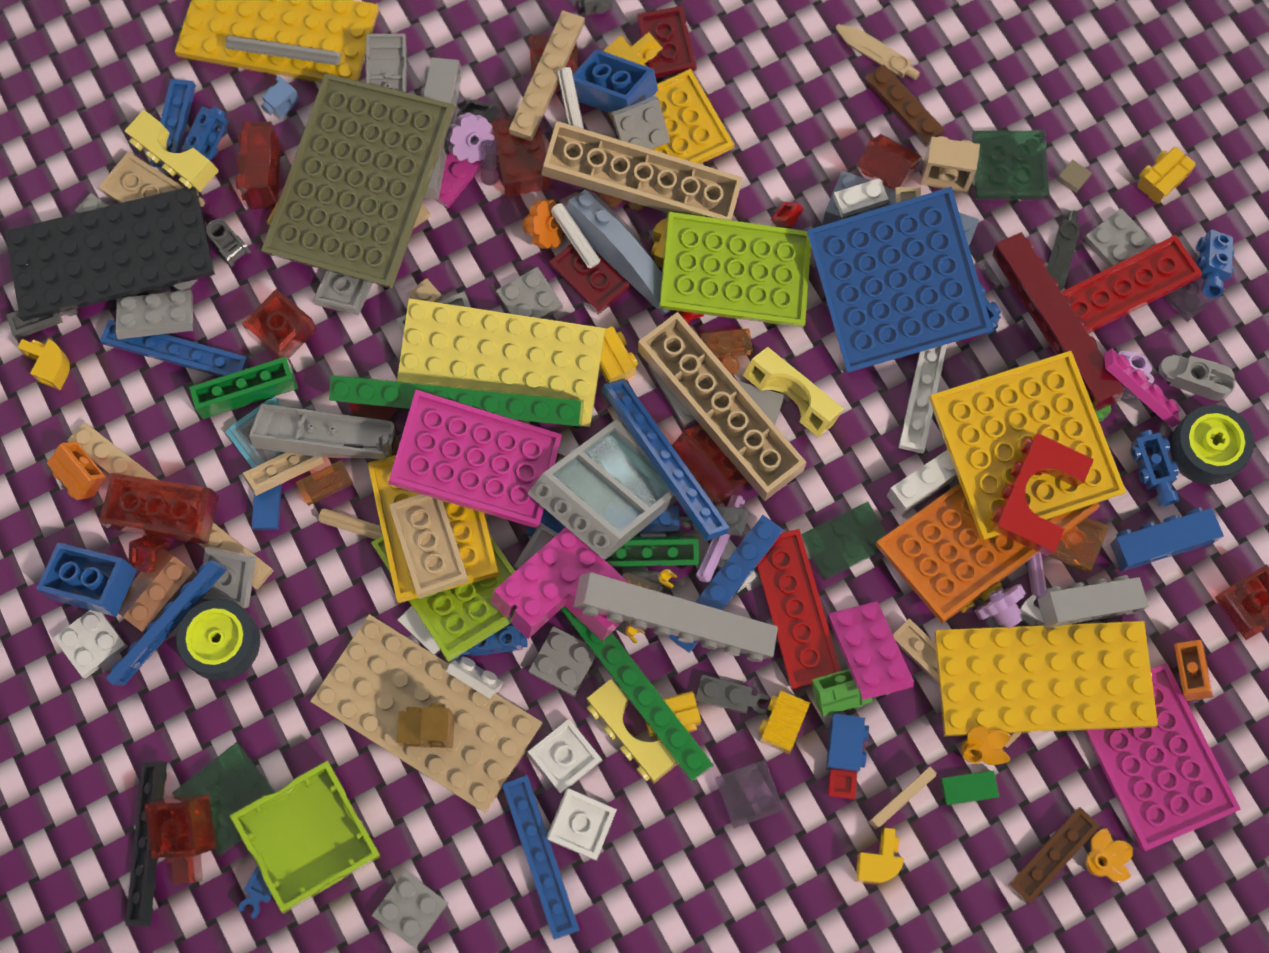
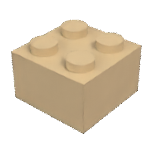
M942 136L931 137L924 158L920 185L944 189L952 187L956 191L968 192L977 170L980 144H974L968 140H949L947 137Z

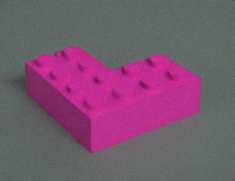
M565 527L494 590L491 604L507 619L511 617L515 606L517 609L514 612L511 623L527 639L565 606L603 641L619 626V623L606 620L607 616L598 614V616L583 614V609L574 607L579 578L581 575L591 572L622 582H629Z

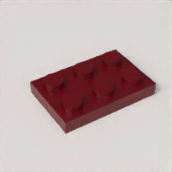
M682 6L637 14L641 38L649 32L662 47L654 58L647 61L648 67L654 69L656 78L681 74L689 69L697 71V64Z
M571 243L549 261L550 266L599 315L629 290L632 285L597 251L595 253L599 257L600 262L595 267L588 268Z

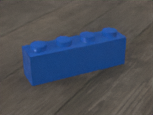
M1202 507L1188 511L1187 516L1179 518L1177 514L1163 520L1164 523L1155 525V522H1150L1140 526L1138 531L1131 532V529H1127L1117 533L1116 538L1110 545L1121 572L1219 541L1224 535L1213 509L1203 510Z

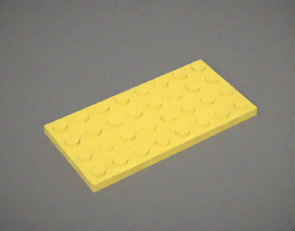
M409 298L397 381L584 400L581 426L591 427L606 328Z

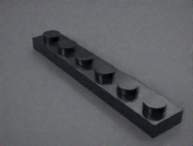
M163 761L142 762L125 926H151L154 890L156 887V868L159 859V838L162 830L161 818L164 806V788L167 778V762Z

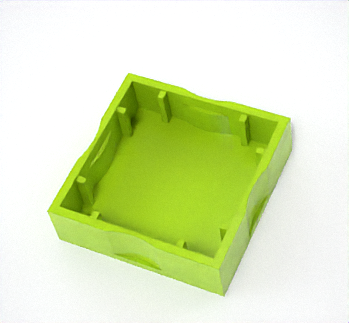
M328 761L294 779L282 790L264 796L230 815L283 914L380 858L376 847L362 822L357 817Z

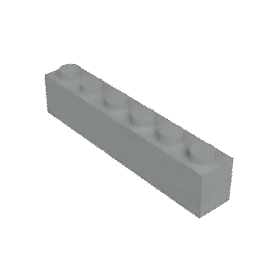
M431 58L430 66H427L425 69L426 86L422 87L421 96L451 103L456 107L463 73L459 60ZM454 115L452 117L450 125L453 124ZM446 137L424 198L439 200L449 141H447Z

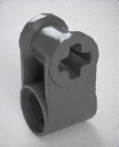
M214 219L207 225L206 230L209 238L231 267L244 254L249 255L251 253L243 240L233 232L225 221ZM219 231H225L222 236H220V237H216V236H215V235L217 234V232H219Z

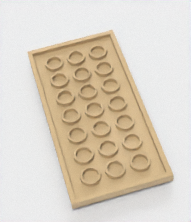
M369 614L310 702L486 814L503 788L502 784L506 783L543 725V722L498 694L489 699L446 672L450 664ZM430 703L445 704V708H449L454 714L453 748L400 747L397 744L399 711H406V707L422 708L429 707Z

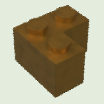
M430 703L429 707L422 708L406 707V711H399L397 744L400 747L453 748L454 714L449 708H445V704Z

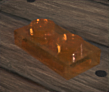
M342 460L296 482L308 506L354 484Z

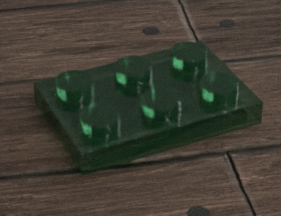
M866 502L801 535L809 554L825 581L881 553L875 545L878 540L887 534L869 502Z

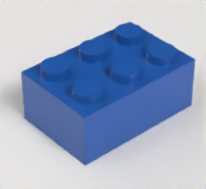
M598 49L573 74L578 101L608 113L651 98L658 92L654 69Z
M57 542L36 590L53 601L117 617L137 570L122 558Z

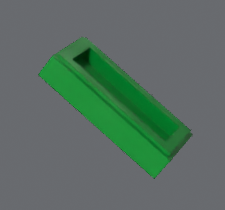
M994 771L940 779L945 806L999 798Z

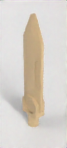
M844 25L836 26V30L847 45L876 63L884 64L891 72L901 78L905 75L913 80L918 78L920 72L912 68L913 62L859 28Z

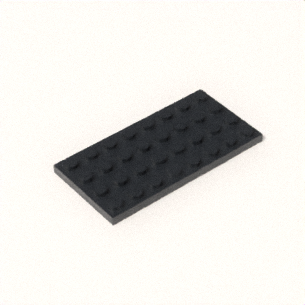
M193 186L191 189L185 187L5 231L19 317L22 321L216 275L199 193Z

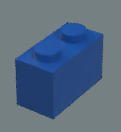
M841 714L832 715L826 770L853 771L858 774L861 767L865 768L867 753L862 751L863 741L868 740L869 726L865 725L864 717Z

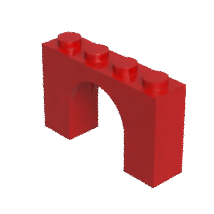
M1036 433L1032 437L1026 438L1022 444L1020 451L1023 452L1020 461L1017 460L1012 467L1010 474L1013 475L1010 484L1007 483L1001 493V498H1003L1000 507L997 506L991 516V521H993L991 530L1048 556L1055 553L1065 529L1037 516L1030 509L1025 497L1027 482L1032 475L1048 474L1077 487L1085 482L1094 459Z

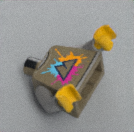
M665 569L662 572L651 570L625 572L622 577L630 584L664 593V587L661 585L663 584L667 588L672 589L673 585L668 580L671 577L677 578V575L671 570ZM626 621L619 623V626L616 628L617 631L628 636L633 643L638 642L634 637L635 634H645L641 629L632 628L631 623Z

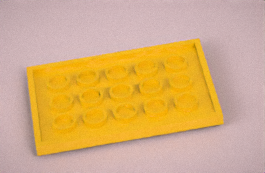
M395 455L369 462L368 468L395 596L398 603L416 599L418 596L389 505L419 495V493L388 484L396 458ZM443 501L469 582L452 588L500 576L485 513Z

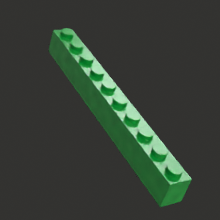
M331 375L330 401L410 409L415 390H419L513 420L571 426L582 425L584 400Z

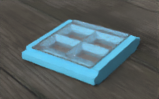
M275 397L263 403L281 406ZM260 406L225 431L252 468L286 453L258 449L252 446L249 435Z

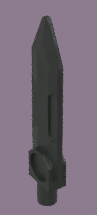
M1074 210L1069 211L1067 220L1064 219L1058 228L1047 266L1050 276L1054 277L1058 282L1060 291L1065 286L1080 233V223H1076L1079 212Z

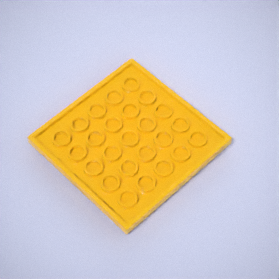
M1072 351L951 388L928 397L981 541L1002 535L991 530L993 525L991 516L997 506L1000 507L1003 498H1001V493L1005 485L1011 483L1013 475L1010 473L1017 460L1020 461L1023 452L1020 451L1026 438H1030L1036 433L1094 459L1085 482L1077 487L1048 474L1032 475L1026 485L1025 497L1028 506L1037 516L1047 520L1126 493Z

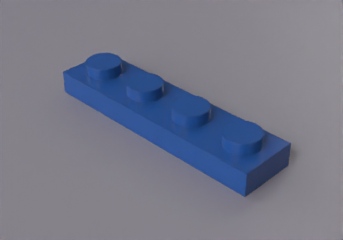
M170 80L160 123L169 131L167 151L170 153H180L196 88L193 81ZM150 160V164L153 167L162 168L164 165L160 161L156 164Z

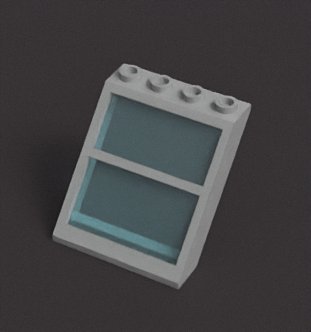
M618 419L614 420L545 471L527 493L604 560L677 502L676 497L633 435Z

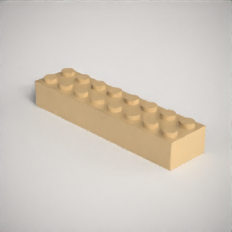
M556 121L541 174L666 213L675 212L724 220H732L743 177L559 121Z
M678 312L638 341V352L764 501L804 471L807 462Z

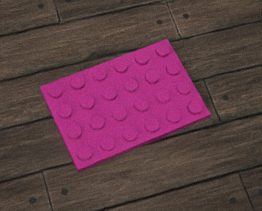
M415 390L388 484L538 528L544 508L527 493L540 476L555 465L562 434Z
M1167 663L1151 669L1158 726L1083 730L1142 852L1241 810Z

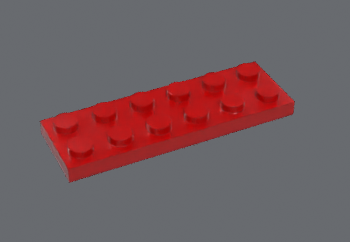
M1174 235L1061 293L1070 300L1074 313L1083 320L1085 329L1089 334L1201 278L1202 272L1177 235Z
M800 529L784 532L758 564L757 571L772 624L778 627L777 642L790 688L794 690L812 685V679L840 672L841 669Z

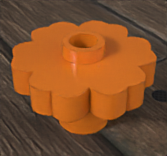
M554 200L536 201L530 207V214L522 222L523 231L532 237V243L540 249L556 248L563 242L562 233L564 231L551 213V209L558 204Z

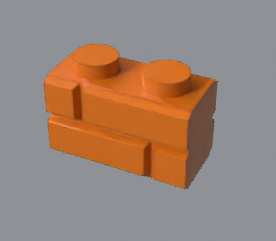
M77 441L60 444L55 450V454L47 461L54 477L61 480L67 488L68 494L76 500L93 497L107 479Z
M1194 640L1174 644L1186 701L1213 697L1202 641Z

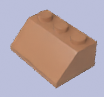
M161 548L131 583L118 613L145 634L148 625L161 617L165 606L171 601H175L181 594L180 590L186 583L193 581L198 574L174 555Z

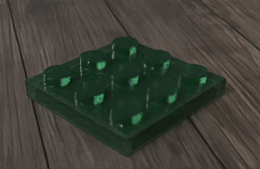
M973 131L972 142L980 144L977 170L974 175L976 200H1048L1050 192L1045 131Z
M238 742L234 743L172 792L219 856H222L242 840L230 815L264 796L276 793Z

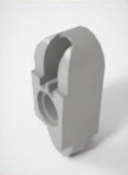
M1172 355L1166 357L1159 365L1160 375L1165 378V381L1171 382L1170 386L1211 400L1220 401L1225 399L1232 393L1235 387L1232 369L1217 362L1193 356L1184 358ZM1191 372L1197 373L1200 379L1195 378Z

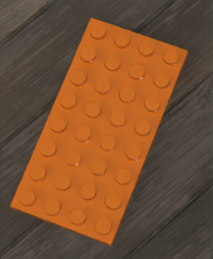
M960 483L878 540L875 545L942 624L1039 553L1004 535L981 541ZM1096 503L1047 519V521L1064 528V535L1098 510L1100 505Z

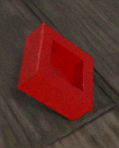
M783 202L771 218V221L775 226L792 227L798 221L804 208L800 203Z
M830 769L828 797L855 800L857 772Z

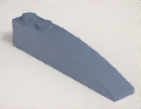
M584 190L568 200L566 209L591 247L663 315L670 310L659 308L662 272L631 227L601 198L592 192Z

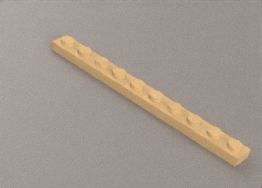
M83 422L68 439L69 442L77 441L97 465L204 549L205 547L212 546L255 556L86 422ZM255 556L252 587L258 590L274 570Z

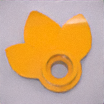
M984 725L976 726L968 732V739L962 743L961 754L967 762L974 764L982 761L988 765L1007 763L1010 761V757L1002 748L1009 742L1010 734L1002 730L988 732Z
M1106 828L1096 832L1091 838V852L1088 853L1085 861L1087 870L1098 877L1106 876L1113 882H1123L1129 879L1131 875L1125 864L1132 858V846L1125 841L1117 840L1113 842ZM1098 858L1101 860L1103 866L1099 865Z

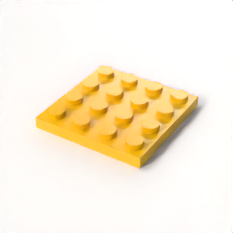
M691 69L657 84L658 92L654 96H657L659 99L670 142L651 150L702 164L734 149L732 139ZM608 113L611 120L613 121L612 114Z

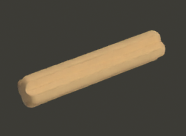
M325 508L319 514L318 520L321 523L375 540L383 536L381 526Z

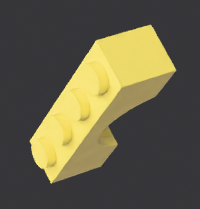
M144 109L125 130L131 137L129 142L139 151L144 148L147 151L146 155L156 164L159 161L164 164L162 168L171 176L175 174L180 176L178 180L188 189H191L193 186L201 192L219 171L210 160L194 148L182 153L168 152L167 139L169 131Z
M769 347L765 348L751 360L743 374L747 380L761 391L775 390L790 397L800 410V423L818 438L834 425L844 410L842 406Z
M612 679L587 698L589 704L587 710L595 720L601 718L606 724L603 728L612 740L615 738L619 740L623 745L620 748L621 752L629 761L634 759L639 767L636 770L645 781L650 779L655 783L677 765V762L660 740L643 742L635 739L628 733L623 723V714L628 704V698Z

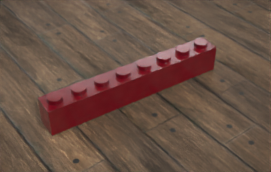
M1022 232L997 242L992 254L993 258L1054 353L1059 355L1072 351L1095 412L1120 401L1125 391L1124 385L1105 368V359L1098 349L1096 340L1086 331L1083 320L1074 313L1070 300L1064 297L1059 290L1058 282L1046 270L1045 262L1035 253L1032 242L1026 239Z

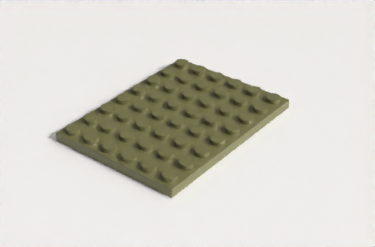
M325 73L261 251L268 255L392 289L456 107L451 103Z

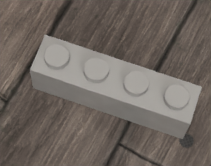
M1128 575L1114 578L1113 582H1107L1106 579L1096 580L1088 586H1084L1083 582L1068 586L1069 589L1062 590L1061 586L1052 587L1046 590L1045 595L1037 599L1046 629L1136 614L1149 607L1140 577L1129 579Z

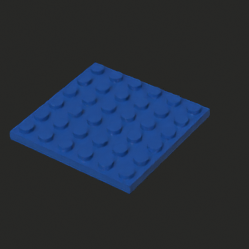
M952 187L807 230L847 373L993 331Z

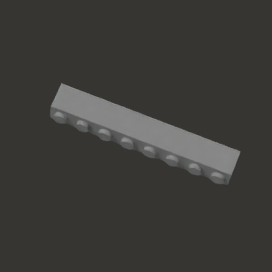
M591 572L581 575L579 578L574 607L583 609V614L589 616L601 614L607 616L606 620L615 623L626 621L631 623V627L635 629H654V633L657 635L670 636L672 634L678 636L679 641L686 643L697 641L701 643L703 648L725 649V654L733 656L743 654L747 656V660L762 662L765 658L773 657L778 630L777 626Z

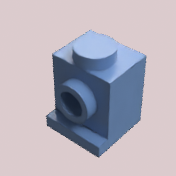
M278 76L276 78L277 84L267 89L265 95L262 96L264 102L261 104V107L268 115L274 114L280 120L300 100L296 90Z

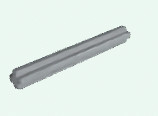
M234 36L226 38V48L231 50L339 65L341 61V54L335 51Z

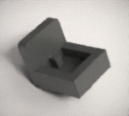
M577 0L579 8L583 7L586 16L604 13L612 9V0Z

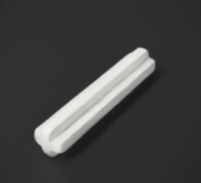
M570 67L561 68L557 73L568 124L584 129L572 69Z
M562 203L555 205L551 209V213L587 267H595L600 262L599 257Z

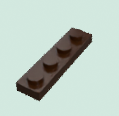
M884 64L866 76L865 82L925 147L929 145L931 137H940L944 134L945 129Z
M1078 807L1007 886L1029 905L1096 832L1100 825L1081 807Z

